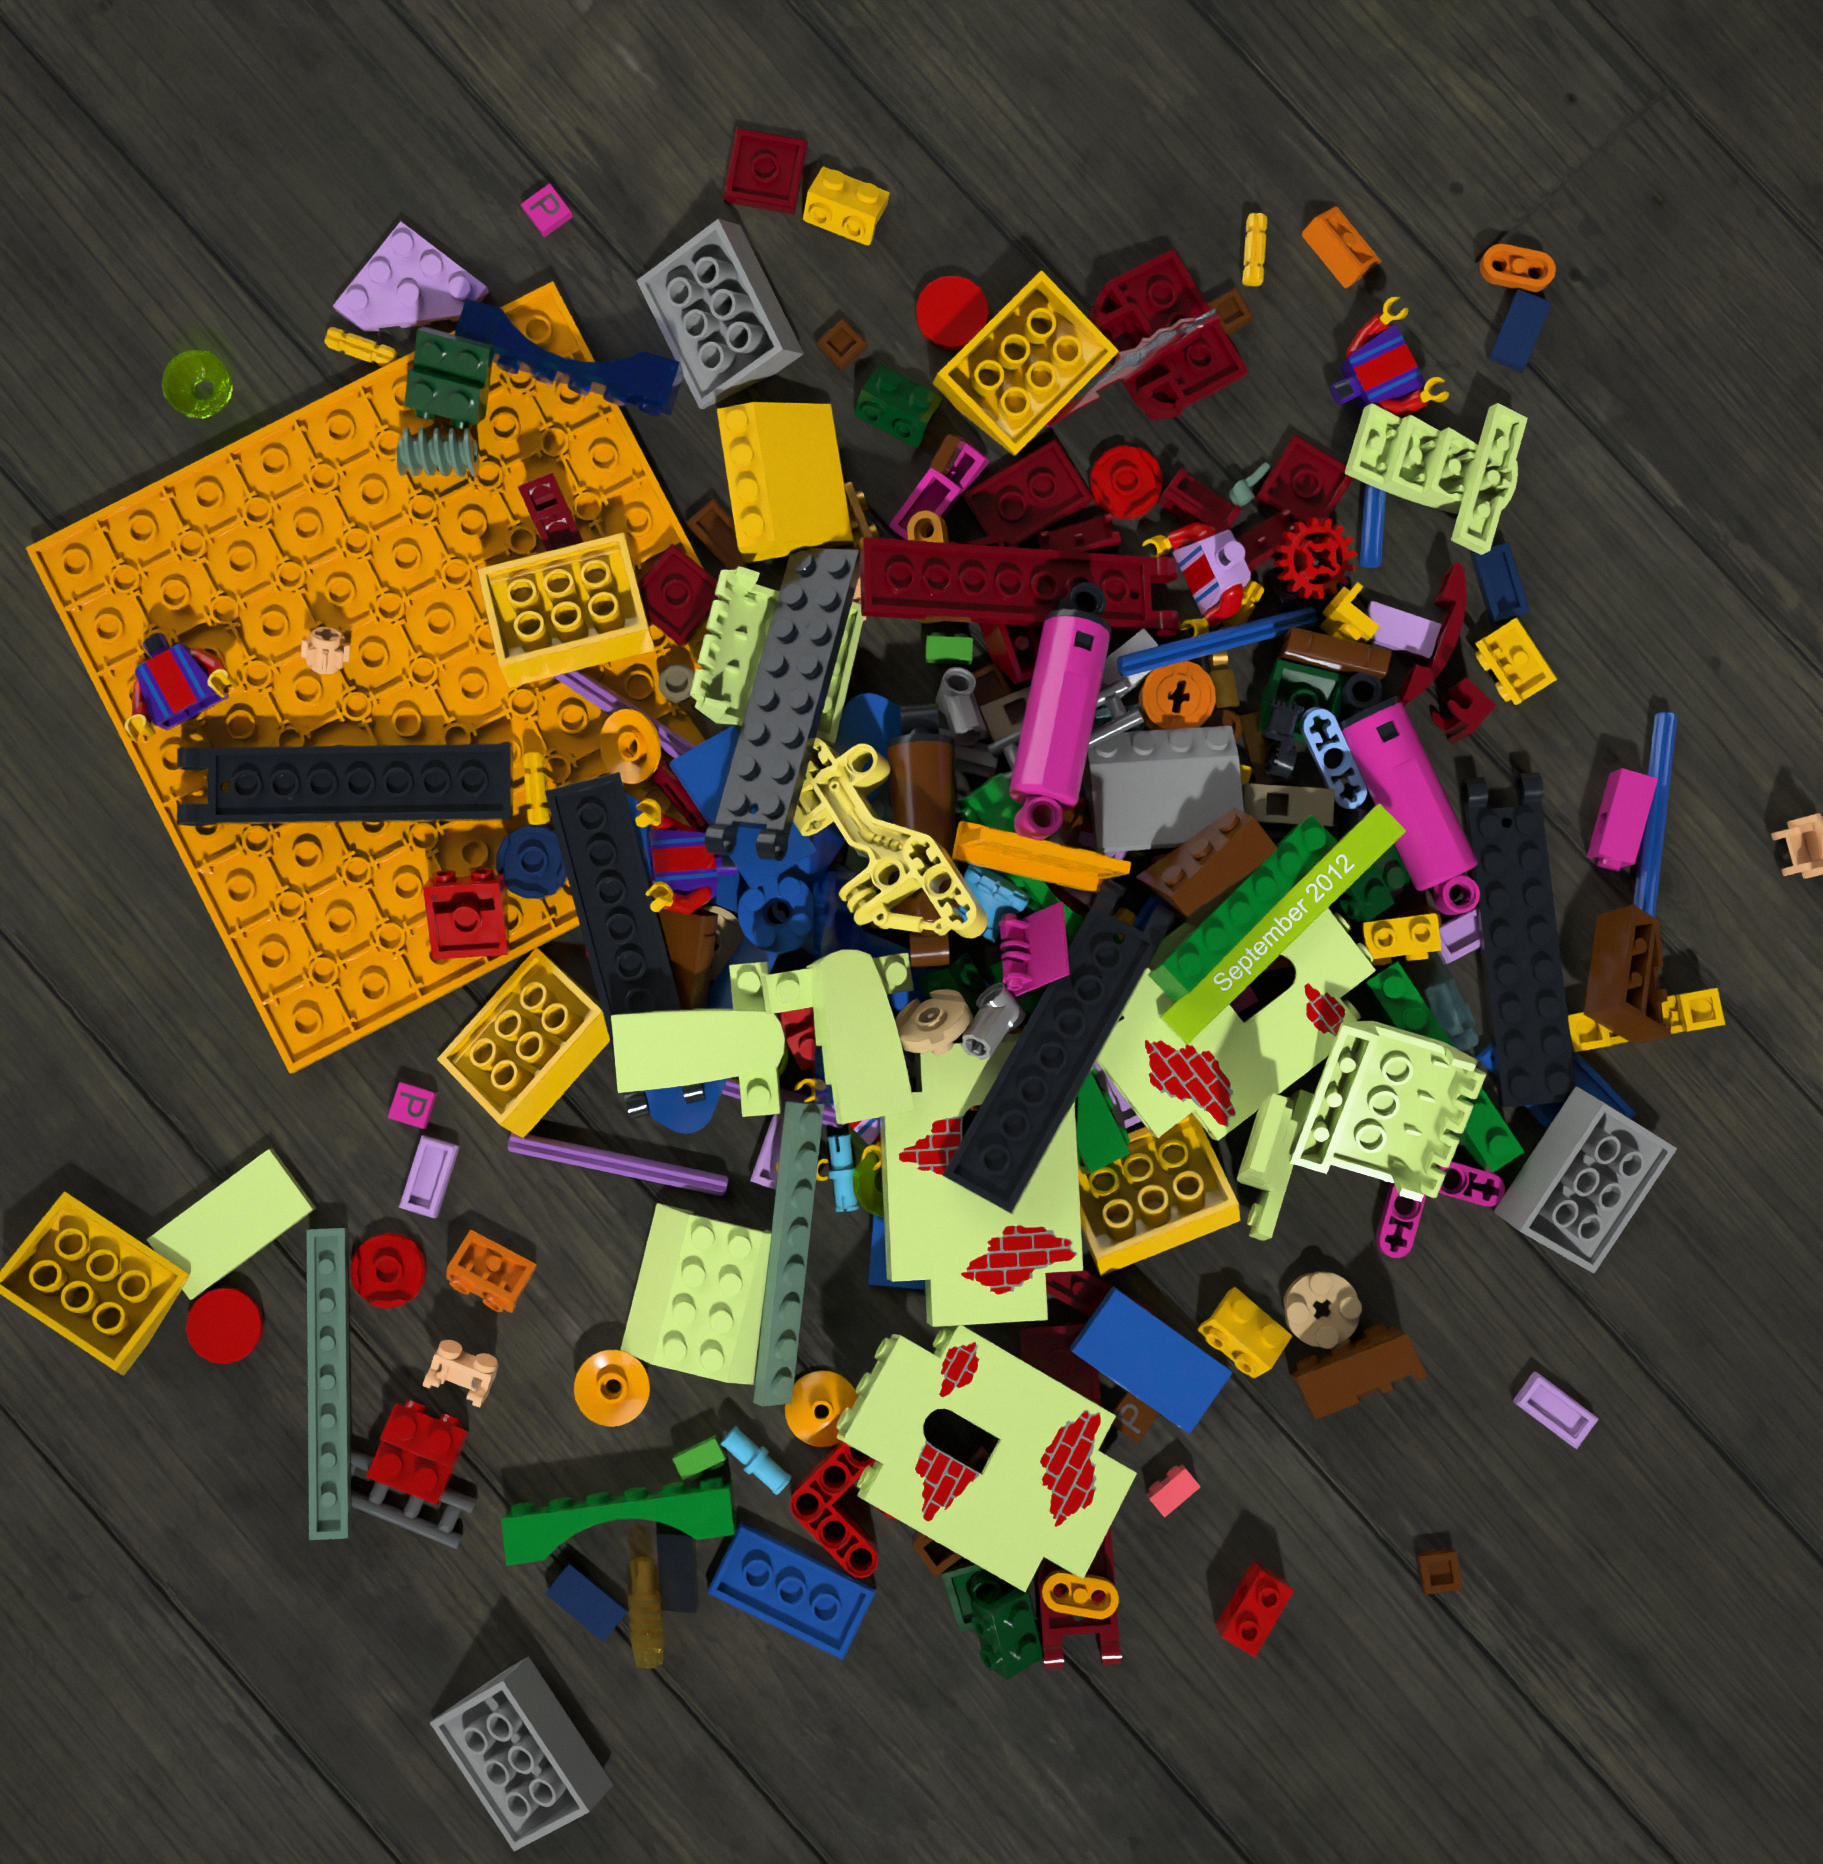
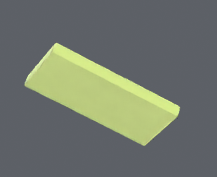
M271 1148L149 1237L147 1241L155 1252L190 1274L182 1289L188 1298L193 1300L315 1210L316 1207L274 1149Z

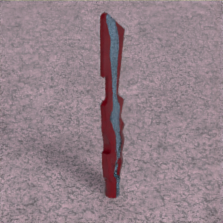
M1215 307L1195 318L1180 319L1172 327L1158 329L1150 338H1142L1136 349L1118 352L1114 366L1099 371L1045 427L1054 425L1100 399L1097 392L1118 380L1128 383L1156 365L1167 354L1173 352L1175 355L1200 338L1207 328L1221 321Z

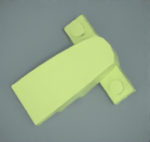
M1371 403L1363 409L1344 474L1398 497L1458 514L1451 541L1482 555L1490 552L1501 510L1509 503L1516 489L1518 477L1516 458L1528 418L1499 403L1489 407L1480 441L1477 445L1450 427L1439 431L1412 415L1402 419Z
M840 950L807 966V969L761 976L766 1014L813 1007L816 1046H822L826 1085L832 1086L837 1124L914 1111L903 1049L887 997L888 994L914 990L908 953L872 958L870 954L859 950Z
M769 961L729 965L733 1009L668 1010L611 1015L618 1093L670 1088L739 1076L742 1117L780 1114L782 1110L778 1065L784 1054L785 1037L777 1013L766 1014L761 976L770 974Z
M1300 1089L1292 1094L1291 1098L1272 1093L1262 1102L1258 1109L1237 1177L1238 1182L1262 1190L1259 1204L1254 1203L1248 1215L1247 1225L1252 1226L1249 1233L1250 1237L1262 1241L1272 1238L1294 1165L1290 1163L1289 1159L1314 1096L1312 1093Z

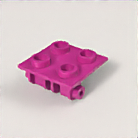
M1058 902L1020 920H1017V915L1013 913L1002 915V921L998 924L1001 940L1005 941L1000 944V950L1005 952L1001 955V961L1003 962L1002 981L1007 984L1008 990H1012L1013 997L1070 975L1064 902Z

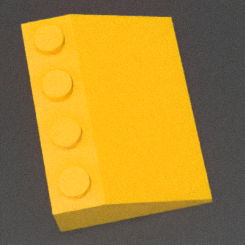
M1041 270L937 373L932 384L958 411L1015 456L1119 351Z
M751 402L717 409L737 545L745 564L789 556L791 552L803 548L826 549L854 543L831 404Z
M624 532L477 569L499 668L508 687L655 650Z
M535 948L437 1060L500 1126L524 1139L610 1042L600 1002L540 949Z
M1192 1112L1159 1138L1153 1137L1146 1127L1129 1133L1130 1144L1127 1147L1130 1154L1092 1173L1082 1174L1078 1166L1081 1231L1100 1276L1240 1221L1239 1203L1202 1125Z
M64 1191L1 1269L0 1294L124 1376L152 1339L189 1279L190 1274Z

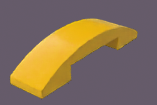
M1718 988L1667 996L1668 1001L1662 1002L1664 1024L1671 1026V1034L1725 1025ZM1584 1012L1568 1015L1572 1052L1629 1042L1583 1015Z

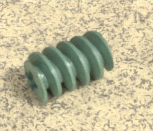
M405 427L402 438L399 439L397 445L398 472L401 476H404L409 468L412 475L419 476L424 468L428 476H434L439 468L442 476H449L452 469H454L457 476L464 477L467 469H469L471 475L477 477L479 471L477 442L472 438L469 428H465L462 439L457 438L454 428L449 429L447 439L442 438L439 428L434 429L432 439H428L425 429L420 428L416 439L412 437L409 427Z

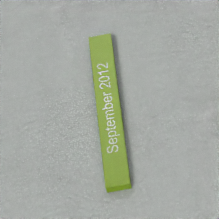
M1380 803L1377 804L1309 870L1189 994L1174 1002L1159 1018L1188 1045L1389 849L1406 830Z

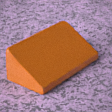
M1337 206L1316 216L1302 232L1303 238L1344 288L1353 285L1381 262L1380 258Z

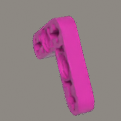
M1452 1161L1448 1168L1436 1165L1442 1171L1453 1168L1459 1174L1458 1185L1450 1190L1441 1185L1440 1194L1489 1207L1497 1205L1505 1195L1503 1181L1493 1173ZM1487 1179H1489V1186L1494 1188L1493 1195L1486 1194L1483 1200V1193L1481 1191L1467 1188L1469 1181L1485 1184ZM1390 1182L1375 1242L1381 1253L1392 1258H1400L1407 1255L1413 1246L1426 1195L1424 1194L1421 1202L1413 1200L1414 1207L1409 1214L1400 1215L1394 1207V1202L1399 1194L1395 1184ZM1467 1188V1195H1463L1464 1191ZM1390 1217L1409 1222L1408 1228L1399 1226L1398 1237L1403 1239V1243L1401 1246L1395 1245L1393 1251H1390L1391 1244L1385 1242L1387 1235H1394L1397 1224L1389 1223Z

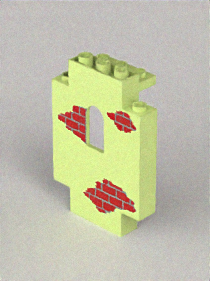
M1327 908L1280 954L1288 958L1295 968L1294 982L1286 991L1244 1023L1229 1004L1188 1045L1159 1018L1174 1002L1148 974L1195 927L1184 922L1165 937L1096 1061L1153 1137L1159 1138L1192 1112L1213 1140H1220L1254 1114L1270 1094L1281 1093L1328 1057L1342 1022H1358L1361 1018L1359 1012L1348 1000L1343 1002L1340 998L1376 970L1371 964L1373 957L1363 944H1355L1347 933L1350 931L1349 925L1337 912L1332 914Z
M1005 1034L992 1056L984 1060L968 1055L962 1048V1043L954 1044L950 1051L942 1055H934L932 1051L915 1053V1062H911L913 1068L910 1070V1078L916 1077V1092H912V1086L910 1085L914 1111L880 1117L887 1279L892 1282L925 1280L927 1323L932 1327L1048 1320L1045 1273L1083 1271L1075 1102L1013 1215L943 1176L963 1140L962 1121L965 1113L973 1106L982 1105L1021 1034Z
M962 1325L948 1326V1328L944 1326L941 1328L933 1342V1347L936 1348L934 1354L901 1335L892 1334L890 1339L885 1338L876 1351L875 1359L878 1362L872 1373L866 1372L856 1388V1394L859 1396L852 1409L847 1407L844 1410L836 1426L840 1430L836 1438L876 1460L873 1467L867 1466L861 1474L857 1487L860 1488L857 1496L1026 1592L1043 1557L1084 1579L1137 1474L1098 1451L1116 1415ZM936 1409H948L999 1438L981 1474L933 1447L926 1440L923 1425L931 1412Z

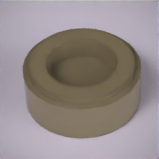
M672 664L661 672L658 680L659 689L667 700L681 703L690 697L694 674L685 665Z

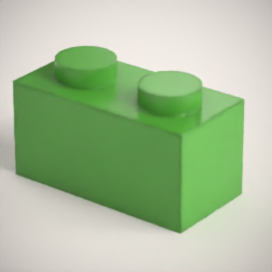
M931 633V636H927L926 663L971 665L973 638L961 633L954 634V637H946L944 633Z
M718 1434L674 1455L673 1461L682 1481L687 1478L692 1481L703 1475V1470L709 1467L711 1470H714L724 1465L723 1461L726 1459L727 1454L724 1447L720 1445L721 1441Z

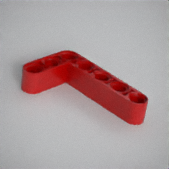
M841 1441L796 1486L792 1494L790 1508L794 1517L848 1573L854 1577L864 1578L874 1573L877 1568L878 1546L874 1539L840 1506L837 1500L861 1476L865 1468L871 1466L876 1460L867 1455H857L851 1446ZM831 1466H839L844 1470L846 1476L841 1482H830L824 1473L826 1469ZM805 1493L813 1494L818 1499L819 1504L814 1509H804L798 1503L799 1496ZM830 1521H839L845 1527V1532L840 1536L833 1537L826 1533L824 1526ZM863 1548L871 1553L872 1558L865 1564H858L853 1561L851 1557L852 1552Z

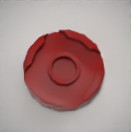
M959 276L941 277L929 283L920 294L916 306L917 326L924 339L947 351L962 350L987 325L989 316L987 299L982 290L971 280Z
M1128 445L1117 446L1105 451L1095 462L1090 475V493L1095 505L1105 514L1112 513L1113 517L1119 520L1135 519L1147 514L1157 503L1162 491L1163 473L1157 460L1146 450L1139 447L1137 449L1128 447Z
M388 1232L373 1236L361 1245L352 1258L350 1276L353 1288L358 1295L367 1300V1303L374 1307L390 1309L405 1305L419 1294L426 1283L428 1266L425 1253L416 1241L404 1234Z
M224 1287L209 1291L195 1301L188 1313L186 1331L190 1345L199 1356L209 1362L228 1364L244 1359L260 1343L264 1334L265 1319L262 1307L248 1295L249 1293L239 1288Z

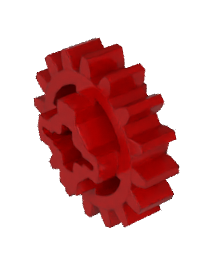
M1317 517L1307 518L1306 525L1303 522L1293 523L1295 533H1282L1283 538L1287 542L1285 546L1275 547L1276 551L1282 553V559L1274 561V565L1282 566L1284 569L1278 576L1279 580H1290L1286 590L1289 592L1299 590V597L1309 598L1312 594L1314 599H1324L1325 591L1329 595L1338 593L1337 583L1340 585H1347L1349 583L1344 574L1346 571H1355L1356 567L1348 562L1349 558L1357 555V551L1348 550L1347 545L1353 541L1352 536H1341L1345 528L1343 525H1335L1331 528L1332 519L1322 518L1318 522ZM1313 533L1322 534L1314 542L1305 539L1306 536ZM1311 552H1318L1316 554V559L1319 561L1318 564L1320 565H1313V563L1315 562V558L1312 556ZM1317 574L1326 578L1319 583H1308L1309 580H1314Z

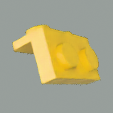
M822 167L808 190L803 220L869 246L873 240L876 224L888 205L890 192L880 189L871 183H865L844 175L840 171Z
M1357 582L1350 590L1344 586L1323 610L1322 614L1327 618L1320 625V628L1328 635L1365 644L1380 628V625L1351 603L1364 587L1362 584Z
M1518 617L1475 643L1479 649L1475 652L1477 660L1485 671L1493 670L1499 680L1495 683V686L1506 702L1512 700L1517 705L1558 679Z
M1434 913L1363 922L1361 925L1363 943L1361 944L1372 955V966L1392 963L1391 957L1405 955L1406 961L1429 958L1428 952L1442 950L1438 916Z
M1233 1287L1226 1293L1212 1316L1201 1323L1198 1331L1212 1347L1221 1350L1235 1363V1366L1241 1372L1252 1378H1256L1272 1369L1292 1337L1289 1332L1236 1287Z

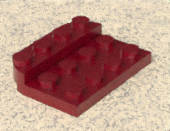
M1172 249L1109 281L1095 300L1088 314V319L1119 352L1136 349L1142 338H1150L1158 329L1172 327L1180 319L1195 318L1211 309L1176 251ZM1218 322L1207 328L1200 338L1175 355L1171 352L1164 356L1156 365L1128 383L1121 382L1134 403L1145 412V415L1149 419L1157 421L1162 418L1169 419L1180 416L1186 408L1242 380L1249 371ZM1161 336L1153 347L1139 354L1126 357L1122 364L1115 369V372L1117 373L1127 366H1138L1151 350L1174 336ZM1118 353L1109 361L1112 366L1115 364Z

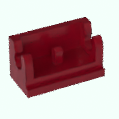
M1181 467L1163 492L1158 504L1188 525L1200 522L1214 527L1218 533L1229 530L1243 508L1239 505L1233 506L1189 476L1188 471Z
M1286 509L1281 513L1275 514L1235 539L1244 547V560L1250 573L1282 554L1275 550L1276 546H1285L1287 542L1283 538L1282 533H1295L1293 525L1289 520L1291 516L1289 510Z
M1112 513L1055 530L1044 531L1037 535L1042 550L1100 554L1116 552L1120 546L1121 538L1119 531H1114L1112 522L1114 517Z
M1465 677L1440 697L1445 707H1448L1452 712V718L1444 720L1439 713L1432 712L1431 719L1437 727L1449 736L1447 740L1453 745L1473 733L1497 704Z

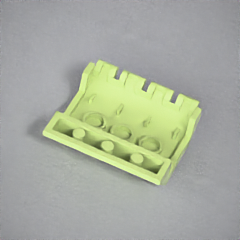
M740 566L735 570L720 571L715 595L720 600L713 601L706 627L713 635H704L697 663L704 670L697 669L695 671L690 696L697 700L695 708L716 724L725 727L734 725L739 731L742 728L779 596V591L756 584L759 572ZM852 602L816 735V738L823 740L827 745H834L864 619V616H861V604Z
M1375 1021L1342 1022L1289 1161L1292 1164L1327 1174L1331 1164L1389 1181L1395 1184L1400 1196L1420 1202L1424 1194L1436 1198L1446 1176V1172L1437 1168L1436 1165L1448 1168L1460 1141L1458 1137L1449 1132L1452 1130L1456 1133H1463L1474 1107V1104L1463 1098L1466 1096L1471 1099H1477L1486 1073L1476 1068L1478 1060L1445 1042Z
M657 1203L621 1351L630 1353L632 1356L653 1365L726 1383L755 1385L772 1230L760 1231L694 1215L693 1211Z

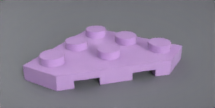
M400 221L333 307L339 314L364 333L380 331L379 328L400 326L401 328L431 325L430 322L451 319L452 322L467 320L487 296L489 290L478 279Z

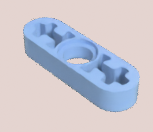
M1314 707L1307 710L1300 719V730L1327 789H1335L1334 802L1346 809L1360 806L1366 798L1367 788L1336 718L1331 712L1323 708ZM1315 716L1322 720H1327L1322 729L1326 737L1331 739L1335 736V740L1322 743L1323 740L1320 734L1314 730L1310 731L1309 727L1314 725L1313 718ZM1316 743H1322L1318 748L1316 747ZM1331 748H1339L1343 754V760L1336 768H1327L1324 764V755ZM1343 774L1348 784L1357 787L1352 791V799L1349 800L1345 796H1340V793L1344 791V786L1337 777L1332 781L1331 776Z

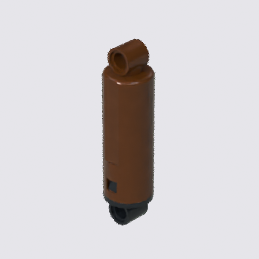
M938 703L900 705L901 736L889 739L887 742V761L890 766V778L888 779L889 806L892 808V824L929 835L946 850L952 859L956 839L955 805L957 804V781L954 775V761L956 760L955 740L951 736L939 734ZM925 851L923 853L925 857L923 862L930 867L934 866L935 864L930 861ZM952 860L958 868V861ZM900 871L894 872L895 882L900 876ZM951 878L944 880L940 884L939 894L946 892L950 888ZM923 888L918 889L896 905L897 914L923 917L925 922L932 923L941 918ZM960 905L955 906L960 911ZM923 929L921 933L907 931L910 932L911 967L949 965L948 932L945 935H938L933 930Z

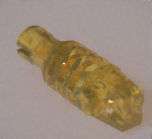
M646 1557L629 1560L632 1594L629 1595L627 1602L628 1607H630L628 1615L631 1619L629 1621V1628L631 1629L630 1640L637 1668L651 1669L663 1664L664 1628H662L663 1617H661V1614L663 1612L662 1606H660L662 1599L659 1591L655 1590L653 1557H647V1560Z

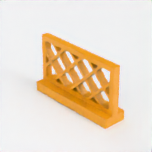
M961 821L958 824L952 860L1091 893H1099L1103 879L1129 874L1131 862L1107 857L1105 854L1046 840L1039 841L1019 836L1016 833L966 821Z

